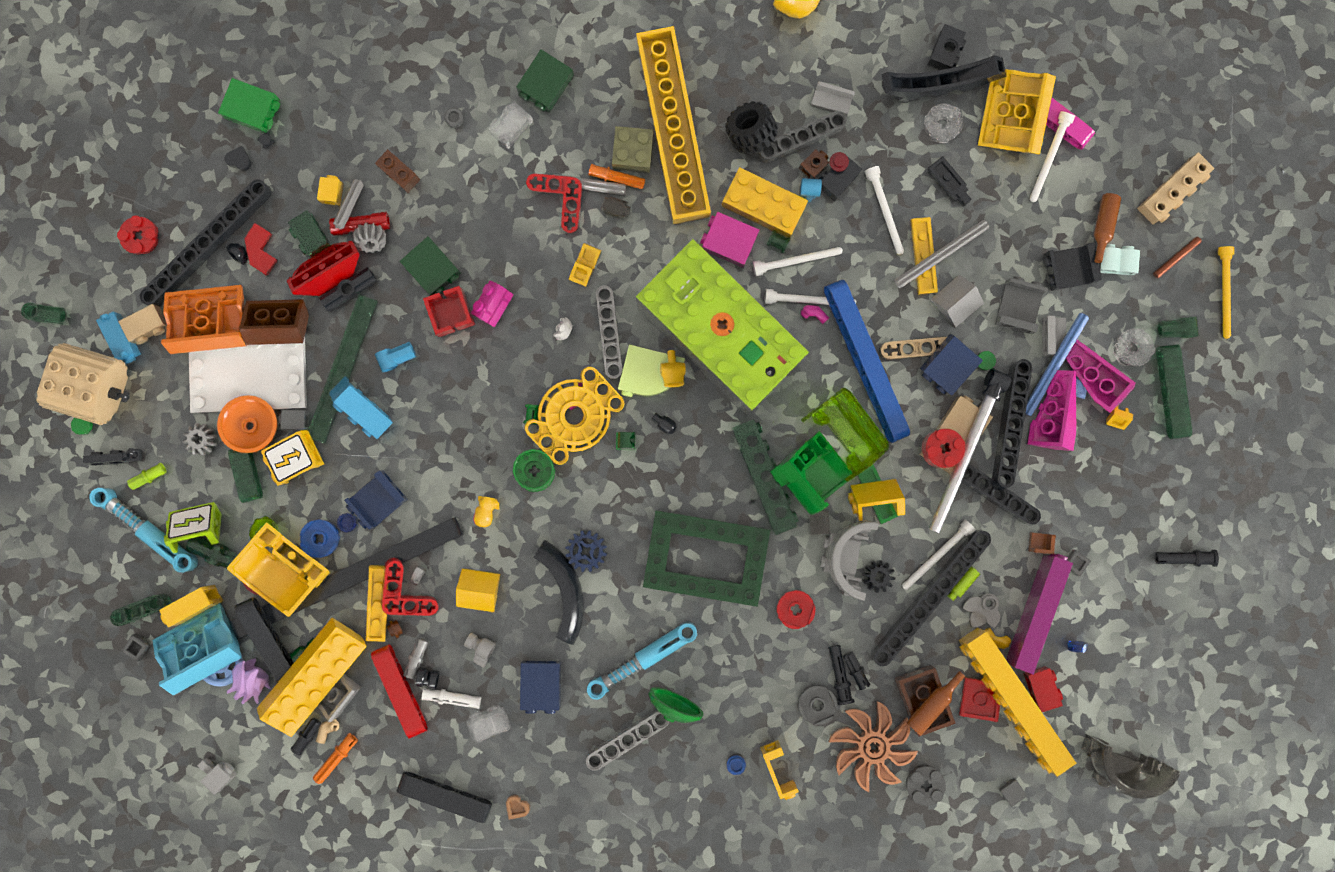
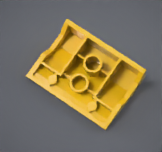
M1005 69L1007 77L993 81L989 85L978 146L1040 155L1056 76L1048 73H1027Z

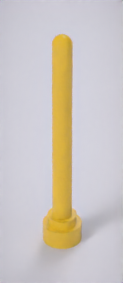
M1233 246L1218 247V256L1222 260L1223 337L1225 339L1231 336L1230 259L1234 255Z

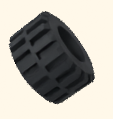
M751 101L750 103H743L742 106L739 105L735 111L730 113L731 116L727 118V123H725L726 133L740 153L749 154L751 152L756 154L757 151H763L765 147L768 148L771 142H774V136H777L778 126L766 104H762L759 101L757 103Z

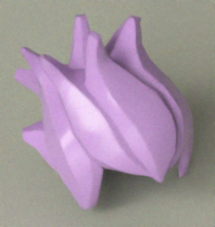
M256 658L246 662L241 661L232 670L233 683L232 687L227 690V694L237 691L233 698L238 700L244 696L242 704L247 702L252 696L256 704H258V697L264 687L271 689L268 674L263 669L254 666Z

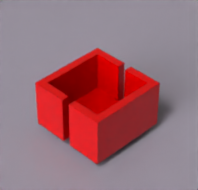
M460 286L443 291L447 297L446 299L440 293L423 298L436 336L442 337L454 333V328L462 330L475 325L466 296Z

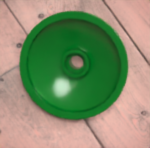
M654 687L648 693L650 701L656 710L664 715V719L669 722H696L703 717L704 713L699 706L673 691Z

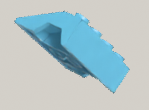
M220 603L152 640L155 659L162 667L164 680L159 682V686L172 695L179 693L242 658L239 642Z

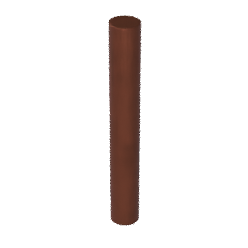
M1195 237L1158 268L1153 275L1156 278H1160L1198 246L1202 240L1199 237Z

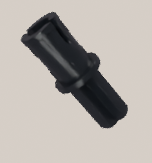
M854 652L846 653L843 658L850 669L849 674L854 677L859 690L866 689L865 686L869 687L871 684L863 672L864 667L860 666Z
M316 718L310 719L304 730L299 732L298 739L290 748L294 754L301 755L308 743L312 742L313 735L321 725L319 720Z

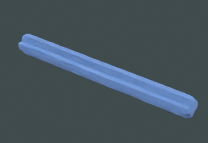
M1083 313L1078 314L1029 397L1025 414L1032 416L1054 375L1060 369L1088 322L1089 317Z

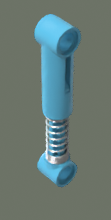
M96 488L91 491L89 499L92 505L102 507L111 514H115V517H119L120 521L123 520V524H127V527H131V530H134L135 536L171 563L177 572H190L196 569L198 558L195 554L189 553L179 544L177 553H173L169 546L165 545L164 536L166 534L150 521L141 520V517H137L136 513L133 514L132 510L129 511L128 507H124V504H121L120 500L117 499L116 492L113 489ZM102 493L106 496L104 502L101 500ZM184 558L188 560L187 567L182 563Z
M683 622L672 631L636 652L631 661L628 660V663H624L623 666L619 665V668H615L613 672L610 671V674L593 678L587 686V693L590 698L601 699L605 693L616 686V683H621V680L630 677V674L634 675L635 671L639 672L642 668L646 670L687 643L694 641L697 636L695 625L691 622ZM689 627L693 630L690 637L682 635L684 628ZM679 637V639H677V640L674 641L673 643L669 644V645L666 646L665 648L662 647V646L666 645L667 643H669L670 641L674 640L675 638ZM594 684L602 686L600 693H595L592 690Z

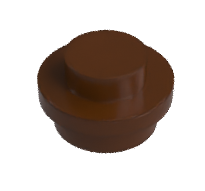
M390 620V625L387 626L391 637L395 636L397 639L403 632L397 620L393 622Z

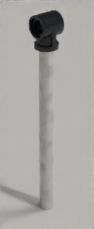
M990 369L985 376L984 385L987 387L982 391L984 399L965 441L964 456L954 467L929 527L934 532L940 533L995 401H1000V394L1006 392L1011 384V376L997 369Z

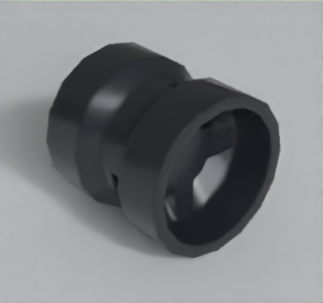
M420 667L416 677V686H427L429 689L436 690L440 671H428L426 668Z

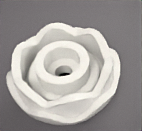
M567 317L560 318V323L556 326V333L553 336L557 340L567 339L573 325Z

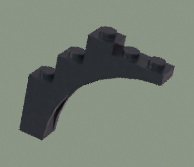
M995 55L973 63L939 71L911 74L886 72L881 74L883 80L882 88L885 94L894 95L898 98V101L907 103L926 95L939 97L954 90L967 92L1007 77L1003 58Z

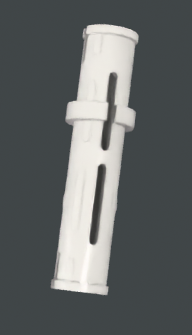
M424 688L422 692V700L438 702L441 705L445 703L479 709L482 697L447 692L446 689L432 690Z

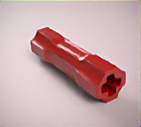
M387 212L349 217L343 229L334 226L335 218H330L329 220L330 232L333 236L354 232L358 225L364 226L365 222L370 225L374 223L375 226L381 225L383 230L390 229V220Z

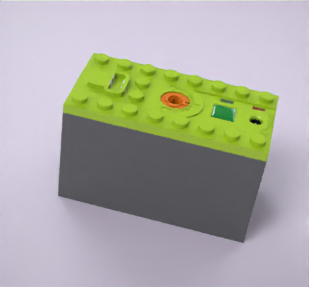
M694 239L636 296L638 311L684 356L686 355L746 416L809 353Z

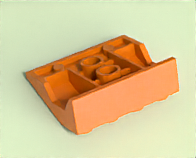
M242 285L166 292L164 295L163 314L167 323L166 338L161 340V344L170 354L247 346L239 331L245 307Z

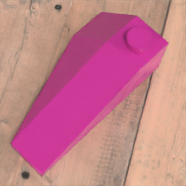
M1078 339L1076 340L1066 357V361L1073 371H1076L1077 377L1092 399L1110 413L1134 389L1136 383Z
M1057 370L1047 389V396L1043 404L1041 403L1038 408L1040 411L1030 425L1027 444L1055 450L1073 451L1076 437V371Z

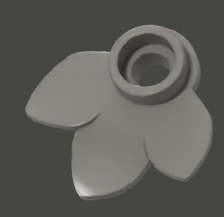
M987 593L982 597L973 596L963 605L964 610L971 612L970 623L972 627H979L987 622L991 627L995 628L1000 621V613L997 609L999 600L993 594ZM990 599L992 603L987 607L985 603Z

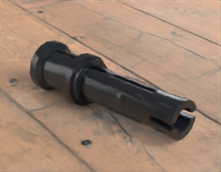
M1217 550L1155 553L1156 564H1193L1196 567L1201 565L1217 567L1219 563Z
M841 645L830 646L828 649L836 680L834 689L837 690L839 699L837 704L847 705L854 703L855 700L852 698L850 691L851 682L847 681Z

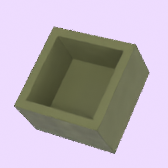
M615 126L612 157L613 170L650 173L654 130Z

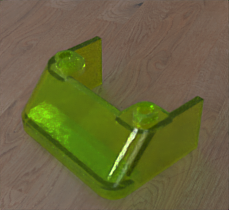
M847 388L839 390L801 419L802 422H805L812 417L814 423L820 426L828 424L849 453L846 457V465L852 470V473L845 478L847 482L871 467L889 450V443Z

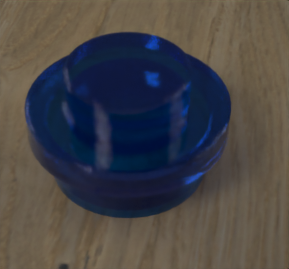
M350 513L340 515L337 520V526L342 532H351L357 525L356 518Z

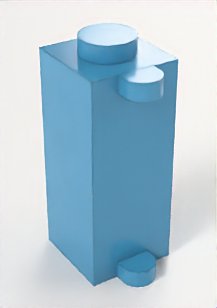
M116 312L101 315L96 322L114 358L120 359L126 364L135 361L136 357L141 355L135 343L128 342L118 322L123 319L122 315Z

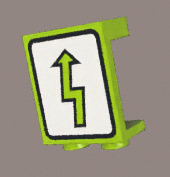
M215 502L169 512L164 542L173 553H177L179 541L206 535L211 545L219 543L222 514Z

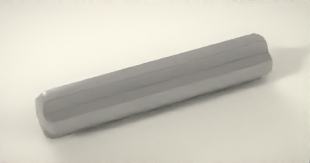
M353 180L333 222L336 228H344L364 186L361 180Z

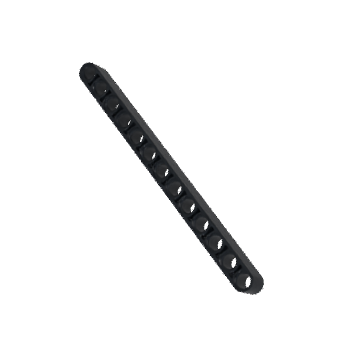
M456 517L327 576L317 588L315 587L294 613L368 580L370 565L385 566V563L390 558H398L404 563L464 535ZM270 603L262 606L271 624L287 617ZM238 618L229 622L237 640L248 635Z

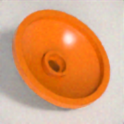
M250 395L240 396L229 401L222 408L218 416L217 429L221 440L232 450L240 453H254L265 448L273 440L277 431V417L273 408L265 400ZM253 423V428L249 430L247 428L248 424Z

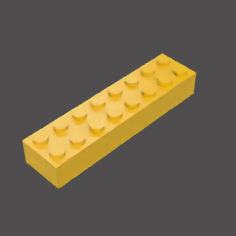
M977 627L958 641L961 644L959 648L965 656L972 660L970 664L973 669L983 676L981 680L985 686L994 692L992 696L995 701L1005 708L1003 711L1009 721L1012 720L1016 724L1014 729L1020 737L1023 736L1027 741L1025 745L1029 751L1038 757L1036 761L1040 767L1049 774L1053 773L1058 777L1077 764L987 631Z

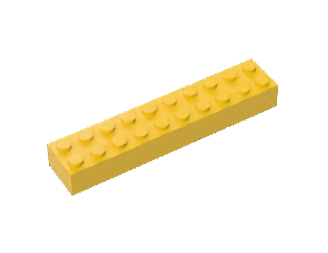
M674 26L636 33L673 224L709 218L711 210Z

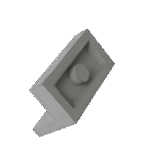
M818 82L811 106L830 112L841 111L847 116L855 91Z
M1055 316L1042 318L1043 356H1054L1066 336V318H1055Z

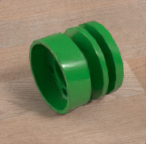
M530 449L517 456L513 464V474L515 480L522 488L530 492H540L548 488L553 482L555 468L552 460L546 453L541 450ZM533 467L540 470L535 477L530 473V471H533Z

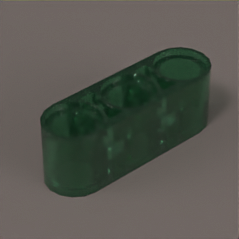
M232 449L228 450L229 461L240 501L246 503L263 498V491L253 453H240Z
M164 593L149 596L114 610L111 613L110 621L118 627L134 623L159 613L160 609L171 604V598ZM158 598L162 602L161 607H158L156 604ZM140 605L143 607V614H140L138 611ZM121 613L125 615L124 621L120 618Z

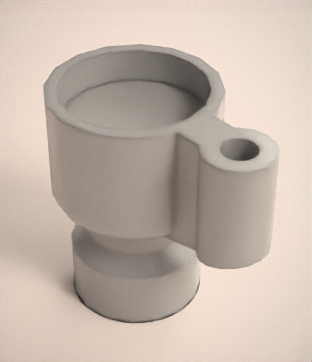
M471 632L464 646L475 650L473 663L484 668L495 649L496 643L487 638L479 639L477 635Z

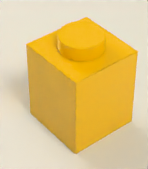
M327 175L326 178L320 177L317 200L322 204L341 206L344 184L337 176Z

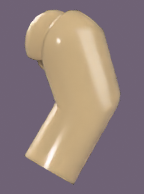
M336 719L332 722H323L319 727L316 742L325 744L328 733L339 729V722Z

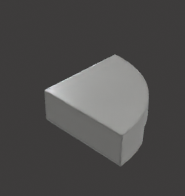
M422 566L416 567L410 582L417 586L426 569Z

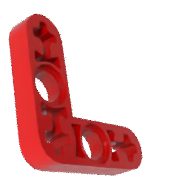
M529 175L526 185L530 190L563 194L561 227L567 233L577 231L580 222L581 181L578 178L567 176ZM537 177L538 181H544V177H547L545 182L546 189H543L544 185H537L534 188V185L530 183L531 180ZM554 178L560 184L556 190L551 189L549 186L550 180ZM572 180H575V184H578V188L574 189V194H578V198L567 197V193L571 194L572 191L568 187ZM569 200H575L577 203V208L573 211L568 210L566 206ZM566 212L569 214L576 213V217L572 216V222L575 223V227H572L571 230H569L568 226H565V223L569 222L570 217L565 216Z
M398 558L387 560L384 567L381 595L383 612L389 615L430 616L435 614L438 610V603L435 598L431 596L401 595L403 564ZM396 563L399 568L395 569L396 577H393L392 570L389 567H393V564ZM390 582L398 584L397 588L393 591L387 589V585ZM389 601H392L394 605L388 609L385 604H389ZM408 601L415 602V606L411 610L404 608L405 603ZM419 601L421 605H428V602H431L433 605L429 610H427L426 606H420V610H418Z

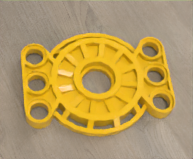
M588 366L582 369L580 374L581 380L568 379L558 382L549 388L539 404L538 420L530 419L525 423L524 430L526 434L558 465L567 462L569 458L568 451H583L597 444L609 427L610 411L619 412L624 407L623 398L593 367ZM587 370H592L595 373V377L591 381L585 379L584 375ZM573 382V386H567L564 388H562L561 386L565 383ZM600 384H605L608 388L607 392L603 395L597 391ZM558 388V391L549 398L548 395L551 391ZM613 398L620 400L618 408L614 409L610 406ZM545 400H547L545 412H542V406ZM571 406H577L583 411V419L578 424H569L565 419L566 410ZM604 419H606V424H605L604 429H603V431H602L601 429H602V426H603V424H604ZM531 423L538 424L539 429L536 433L528 431V426ZM600 433L598 438L591 443V440ZM544 437L551 438L552 443L549 447L542 446L541 440ZM587 443V445L584 447L576 448V445H583ZM559 450L565 453V457L561 461H557L554 458L555 453Z

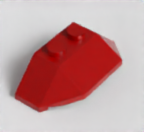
M351 240L335 243L303 262L294 271L292 277L286 280L292 294L321 296L336 287L342 280L352 277L360 255L354 242Z

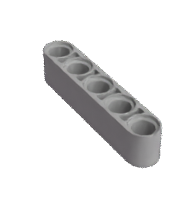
M603 285L596 291L604 367L608 378L617 380L622 375L623 367L615 301L612 289L607 285ZM608 291L610 297L603 300L600 298V293ZM604 310H611L613 312L612 316L608 319L603 318L602 313ZM608 328L615 331L614 336L607 338L604 335L605 330ZM610 347L617 349V353L613 357L606 354L607 349ZM612 366L619 368V373L615 376L609 374V369Z
M654 710L591 750L586 758L587 767L592 771L601 769L668 726L669 721L657 722L655 717L661 713ZM646 724L650 730L647 733H642L639 727ZM625 735H630L633 737V741L625 743L622 738ZM609 745H613L616 747L617 751L613 754H610L607 752L606 748ZM598 756L600 762L593 764L590 761V757Z

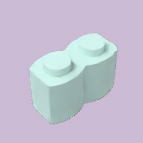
M1107 244L1103 261L1099 263L1100 272L1119 275L1138 274L1140 250H1135L1133 246H1123L1120 249L1115 248L1113 244Z

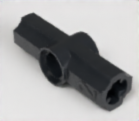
M366 267L351 278L342 280L338 286L319 297L326 310L330 312L349 299L356 298L360 292L376 283L377 279L372 271ZM351 285L352 291L349 294H345V288Z

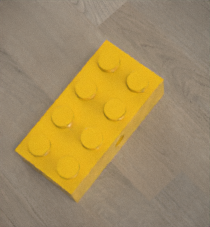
M739 167L722 201V207L790 239L808 200Z

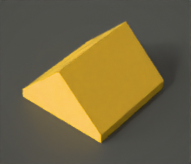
M462 568L456 587V607L495 612L500 574Z

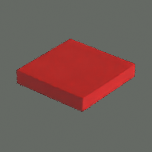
M964 677L959 716L998 722L1000 705L992 696L994 692L990 688L988 689L982 680Z

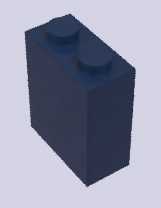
M949 334L919 369L924 372L922 376L930 383L933 380L938 384L936 388L944 395L949 393L952 396L983 360L958 338Z
M522 661L520 673V710H525V713L528 714L537 713V710H544L546 714H554L556 711H559L561 708V661Z

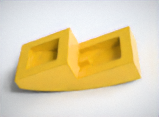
M583 243L569 280L586 287L602 250Z

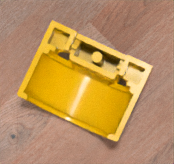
M267 522L227 567L229 572L287 617L294 613L315 587L317 588L330 573L329 570L299 549ZM269 546L273 548L272 553H270L265 547Z

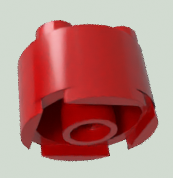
M952 429L935 430L929 433L922 442L921 448L924 459L929 465L936 468L953 467L964 456L965 441L959 433ZM940 445H945L946 452H942Z

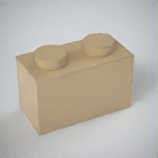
M151 304L118 321L128 342L138 345L147 342L148 338L153 335L163 334L165 329H167L163 311L160 306Z

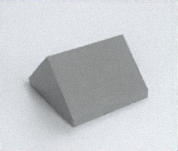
M958 275L930 299L954 328L984 304L977 287L961 275Z
M343 674L318 704L319 709L328 722L338 718L361 689V686L346 674Z

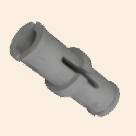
M416 638L413 651L408 656L409 661L403 676L410 679L416 678L420 663H423L424 660L422 658L428 644L427 641Z

